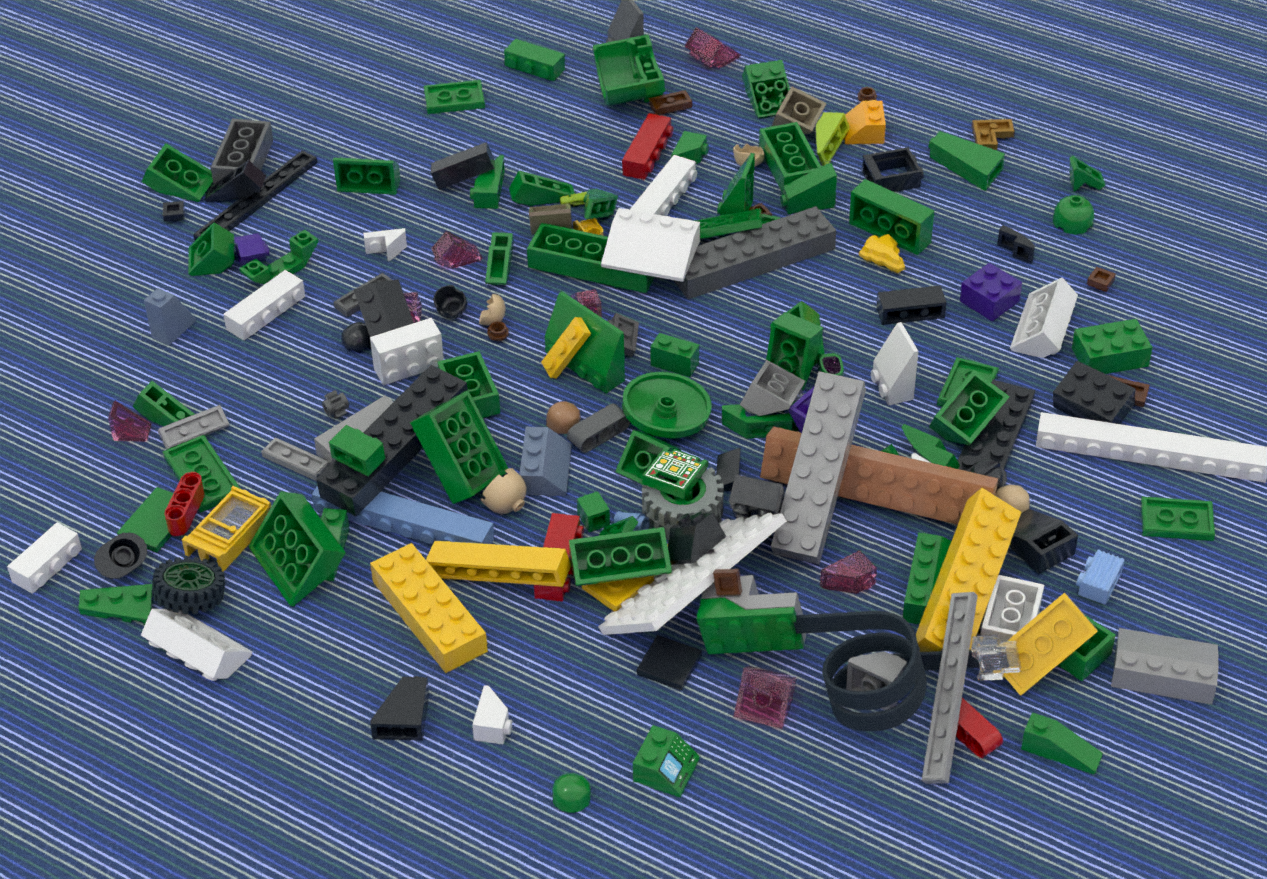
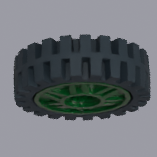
M180 557L174 559V562L169 559L166 561V564L162 562L159 567H156L153 573L152 593L155 602L158 601V605H164L166 610L173 608L175 613L183 610V614H188V611L198 614L199 610L207 612L208 608L214 609L224 598L225 574L219 566L216 567L214 562L209 563L207 559L200 561L199 557H194L193 560H190V557H184V560H181Z

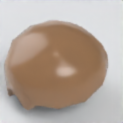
M567 401L557 402L547 412L546 426L558 434H567L572 426L579 423L581 419L580 410L574 404Z

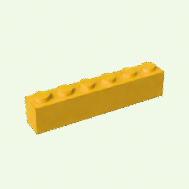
M434 541L426 558V561L443 579L563 587L571 567L566 549Z

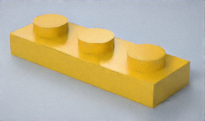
M575 317L541 361L550 378H558L590 336L591 332L582 317Z

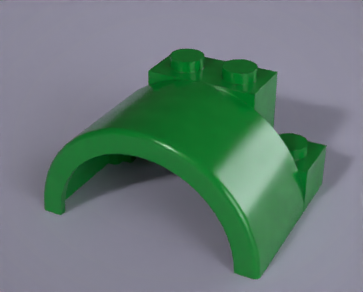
M648 34L592 46L598 80L607 106L642 99L646 103L649 102V98L661 96L665 92L664 78L661 69L658 68Z

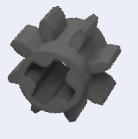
M334 390L324 395L326 400L322 401V406L328 417L334 415V418L337 419L347 414L345 409L349 408V403L344 393L337 394V391Z

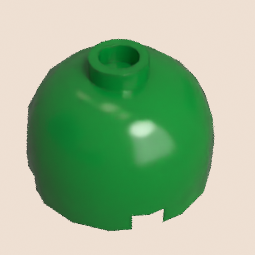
M1078 195L1066 196L1055 206L1053 224L1057 229L1058 226L1063 228L1064 233L1084 234L1088 228L1093 227L1094 208L1091 202L1084 197Z

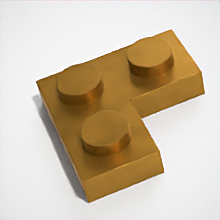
M1012 119L972 120V130L976 144L997 150L998 143L996 138L1014 137L1015 131Z

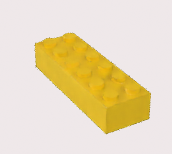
M412 543L370 563L373 583L445 673L488 652L486 632Z

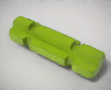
M587 191L571 194V197L568 195L560 197V204H570V207L571 205L585 204L584 197Z

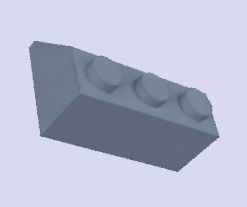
M549 427L525 428L519 475L526 483V495L566 496L572 444Z

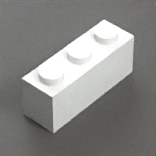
M59 523L53 525L7 566L11 581L33 594L82 550L78 533Z

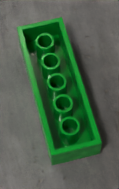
M541 223L527 247L528 268L647 293L655 278L654 276L601 267L608 240L607 236Z

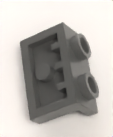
M615 313L613 318L607 321L624 332V354L632 357L636 352L639 322Z

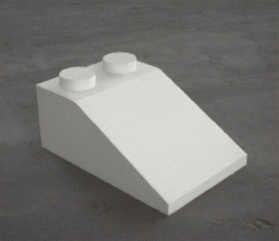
M901 322L897 323L874 359L873 370H871V379L873 383L878 385L879 393L882 398H885L888 405L914 400L918 350Z

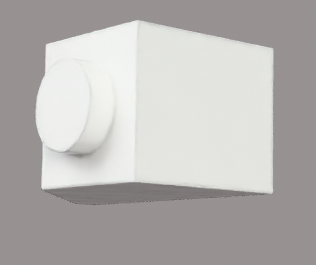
M484 685L472 724L474 740L504 745L506 735L511 734L512 720H509L507 707L489 686Z

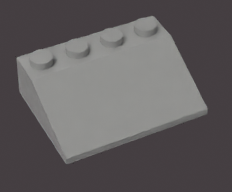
M1119 628L1111 687L1212 705L1218 678V645Z

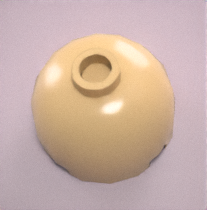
M513 468L505 470L508 474L504 477L500 474L495 477L483 492L486 498L481 499V501L495 513L507 514L513 510L517 512L525 504L523 500L526 496L527 486L523 478Z

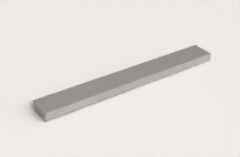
M975 592L951 594L922 781L925 784L949 783L978 597Z

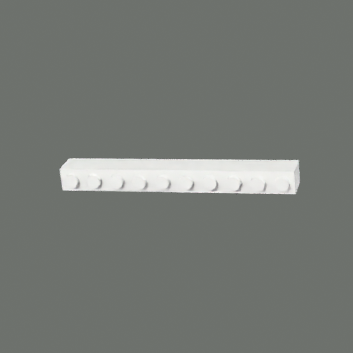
M1041 412L1036 447L1264 483L1267 480V447Z

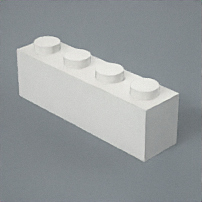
M284 270L223 314L226 330L240 339L246 340L305 297L303 280Z

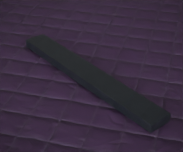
M303 150L265 178L264 188L259 193L238 199L193 234L194 240L213 223L230 232L318 163L317 157Z

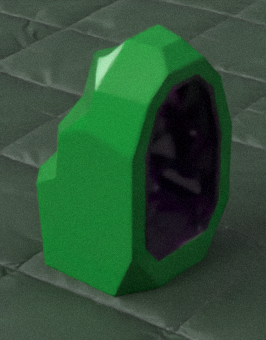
M835 353L821 355L818 357V371L844 376L841 356Z

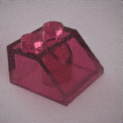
M697 27L684 46L690 50L689 54L696 59L703 58L702 63L710 68L714 65L720 69L741 56V54Z
M753 666L745 667L742 673L733 717L783 728L792 703L797 677Z

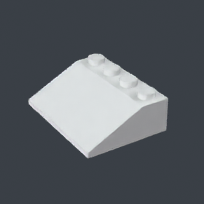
M618 208L612 222L601 267L683 282L700 242V222Z

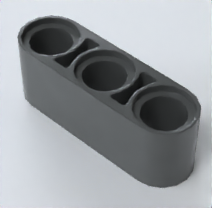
M612 403L572 426L567 433V439L580 451L587 453L626 430L631 422L626 418L623 410L615 403Z

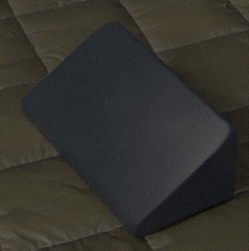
M741 448L718 455L716 475L721 477L724 491H732L736 474L739 475Z

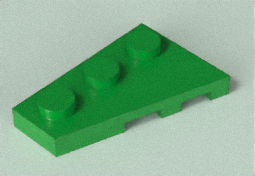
M152 584L80 590L79 612L82 615L105 619L117 617L122 618L123 622L131 623L132 620L141 621L145 625L151 609H153Z

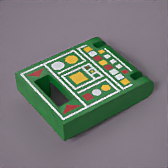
M665 446L642 475V484L684 499L707 470L708 460L703 459L700 462L699 457L676 449L671 452V447ZM659 475L673 479L678 482L675 484L673 482L659 478Z

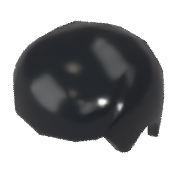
M454 285L442 286L435 292L433 297L437 312L448 319H455L461 316L468 305L464 292L456 289Z
M356 322L343 330L341 340L347 350L361 353L363 348L371 349L370 336L365 323Z

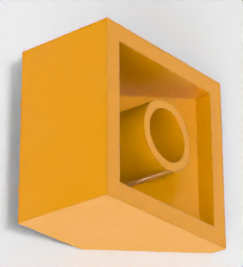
M862 101L845 114L850 126L849 131L844 137L845 144H884L886 123L882 101Z

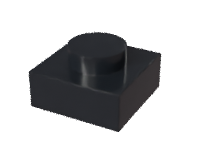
M184 201L163 203L164 222L185 220Z

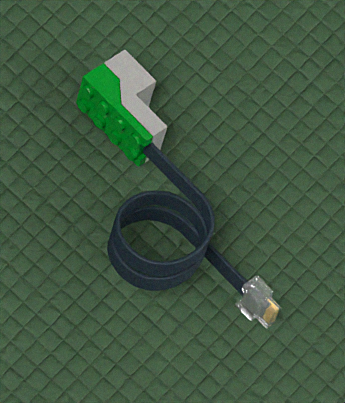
M753 575L740 576L742 593L740 595H716L715 583L703 591L696 619L708 654L803 649L806 633L884 629L903 635L904 637L893 633H869L856 636L839 644L825 659L822 675L833 714L842 725L850 729L882 731L904 723L915 714L924 699L927 684L925 670L940 669L942 651L920 652L916 634L911 625L902 617L891 612L860 611L803 615L797 592L759 595ZM998 635L973 636L967 668H979L978 681L1003 680L1004 673L1020 672L1021 661L1017 650V642H1000ZM893 651L898 653L892 655L899 656L907 661V668L899 678L891 684L875 690H846L848 665L843 667L834 676L836 671L850 658L865 653ZM912 689L910 694L901 703L888 710L874 713H859L849 711L843 708L846 707L856 710H872L883 708L899 701Z

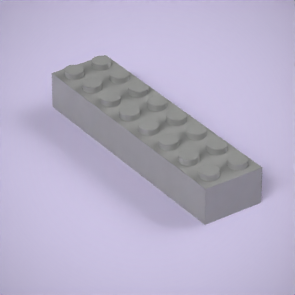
M818 372L780 511L786 522L775 531L771 544V549L775 555L820 564L866 392L864 381Z

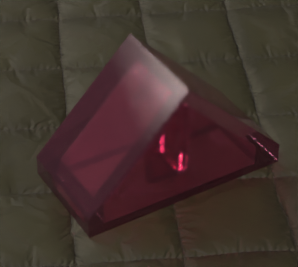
M115 400L112 403L108 417L113 441L145 442L148 439L152 424Z

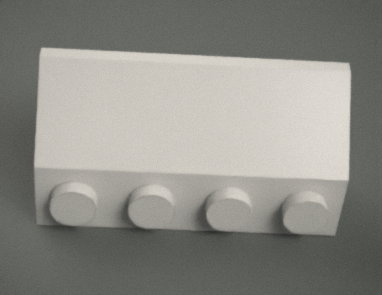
M1063 278L1029 293L1010 347L1012 351L1041 358L1050 354L1054 355L1060 351L1078 296Z
M151 609L141 636L149 640L148 643L151 646L163 648L167 651L166 654L168 656L185 661V666L194 670H200L205 678L213 681L229 678L252 655L251 650L191 615L183 614L182 610L175 613L173 609Z

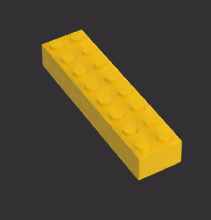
M983 488L978 490L966 502L916 632L920 652L943 650L951 594L975 592L978 595L969 650L972 649L1021 515L1019 510Z

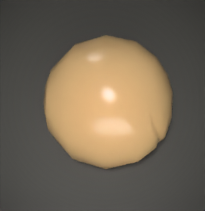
M736 144L733 148L734 158L739 166L743 165L750 153L755 154V166L760 165L765 158L763 149L758 146L745 144L744 148H740Z
M492 294L491 299L487 300L489 304L487 308L489 309L481 312L480 325L490 326L493 322H501L504 318L505 302L501 296Z
M1009 484L1000 487L996 491V497L1016 508L1021 513L1030 509L1028 492L1021 486Z

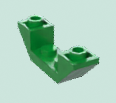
M303 230L289 238L291 252L267 266L254 259L239 268V270L253 282L263 285L284 270L295 274L305 268L318 244V238L307 230Z
M740 404L722 405V425L746 439L766 438L773 427L795 432L798 430L789 411L788 414L746 417L745 409Z

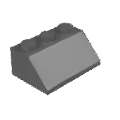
M766 360L748 388L740 406L744 407L747 412L757 414L758 416L787 410L803 387L805 380Z

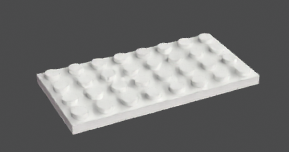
M767 513L762 517L753 515L745 519L739 517L735 520H723L719 523L726 535L722 541L696 562L671 565L672 573L656 575L654 581L641 587L634 598L625 600L621 604L622 608L608 614L604 618L605 622L599 626L600 631L603 635L657 631L714 583L713 572L715 569H731L786 522L783 514L772 515Z

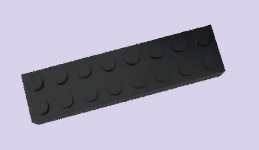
M430 365L363 432L372 438L379 439L383 443L386 459L369 476L335 460L316 479L320 498L357 516L423 449L410 422L468 390L467 382Z

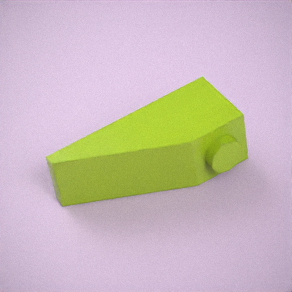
M824 112L817 121V154L822 166L830 163L850 129L845 113Z

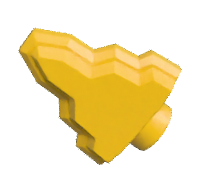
M889 234L882 237H877L876 235L869 237L859 252V256L867 262H873L878 266H886L895 273L905 270L904 261L899 256L900 250L897 248V242Z

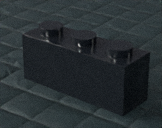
M487 142L431 163V175L439 190L495 169L494 157Z
M940 285L878 292L877 311L882 325L945 318L947 302Z

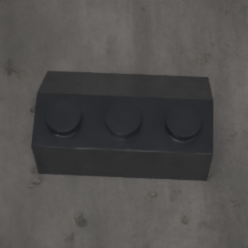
M398 279L373 282L354 290L370 337L414 323Z

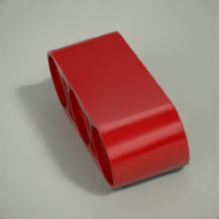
M188 472L181 477L165 510L164 515L167 528L173 536L184 535L189 530L205 496L202 478L197 472Z
M962 698L956 738L976 756L983 758L1003 744L1002 735L987 719Z

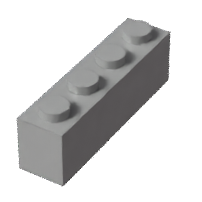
M385 395L314 438L316 454L320 458L329 461L331 465L335 459L331 457L329 441L345 425L364 432L393 401Z

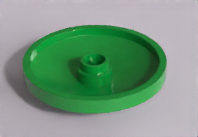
M651 372L636 377L626 386L622 398L623 412L635 427L645 433L663 438H682L699 432L708 423L712 408L711 399L701 385L688 377L670 372Z

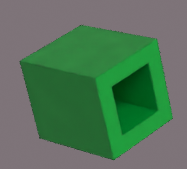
M598 491L577 498V514L589 533L610 525V509Z

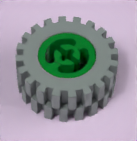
M712 467L704 472L684 499L674 495L670 498V494L642 484V512L649 518V529L664 527L667 540H669L670 528L677 524L676 520L684 514L694 515L698 512H702V514L713 513L718 523L721 522L724 487L723 483H721V477L719 475L715 476V470ZM659 475V478L673 482L675 484L678 482L673 479Z

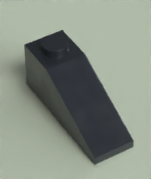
M248 160L210 186L204 200L206 202L246 198L254 193L257 194L264 188L263 183L266 175Z

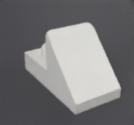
M405 228L364 233L366 254L387 252L388 261H391L407 247Z

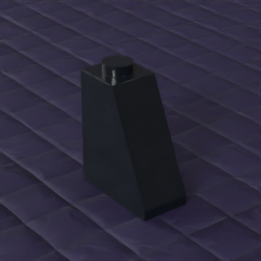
M413 676L400 679L371 719L370 725L373 739L423 741L429 699L427 677Z

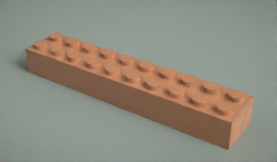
M773 427L766 436L760 478L788 484L802 433ZM851 445L838 496L958 524L967 500L978 490L983 488L993 495L996 494L998 478Z

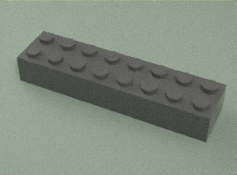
M813 207L762 224L761 228L741 231L699 245L684 281H673L685 297L691 299L835 250L836 229L817 207Z

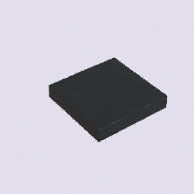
M657 635L638 666L637 675L682 691L702 656V650Z

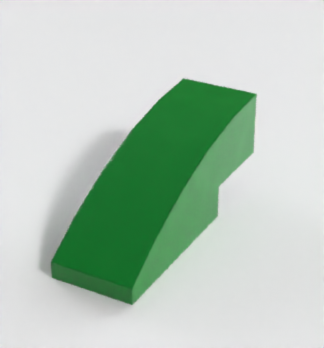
M492 232L485 284L507 285L514 247L513 233Z
M903 424L901 428L919 456L933 464L955 469L960 467L954 454L946 450L939 438Z

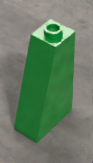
M939 131L929 142L930 158L984 191L989 188L1003 170L1005 153L942 131Z

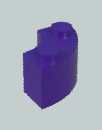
M259 233L234 238L240 266H244L254 259L265 262L266 257L270 256L268 245L265 241H262Z

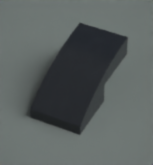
M1002 225L999 229L997 246L1013 251L1012 257L1032 264L1035 245L1021 233Z

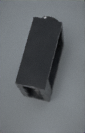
M909 147L863 155L862 172L866 180L893 192L921 187V179L924 177L922 167H919L916 156L911 153ZM904 167L907 171L888 176H882L880 173L883 170Z

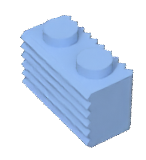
M1100 550L1096 551L1094 557L1089 556L1085 565L1086 572H1081L1077 579L1076 586H1079L1078 595L1106 605L1122 574L1124 559L1104 551L1101 552Z

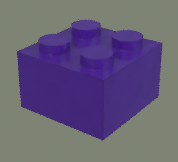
M988 263L962 282L960 302L993 322L1020 302L1022 282L993 264Z

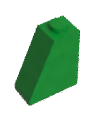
M832 163L826 164L783 186V195H780L781 206L785 207L787 214H795L813 207H817L818 210L835 208L837 175Z

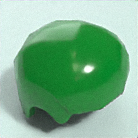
M566 773L560 775L555 780L552 788V798L554 806L559 810L569 813L579 812L590 804L591 786L583 775Z

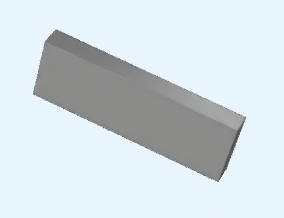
M221 405L161 427L158 429V433L167 450L201 435L206 436L229 427V422Z
M274 438L261 451L262 457L315 481L330 466L329 461L278 438Z

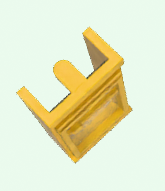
M232 486L231 491L188 536L183 537L182 543L185 555L189 557L196 549L201 561L203 559L209 560V555L217 559L218 566L224 572L250 544L269 512L271 502L265 498L257 497L247 490Z

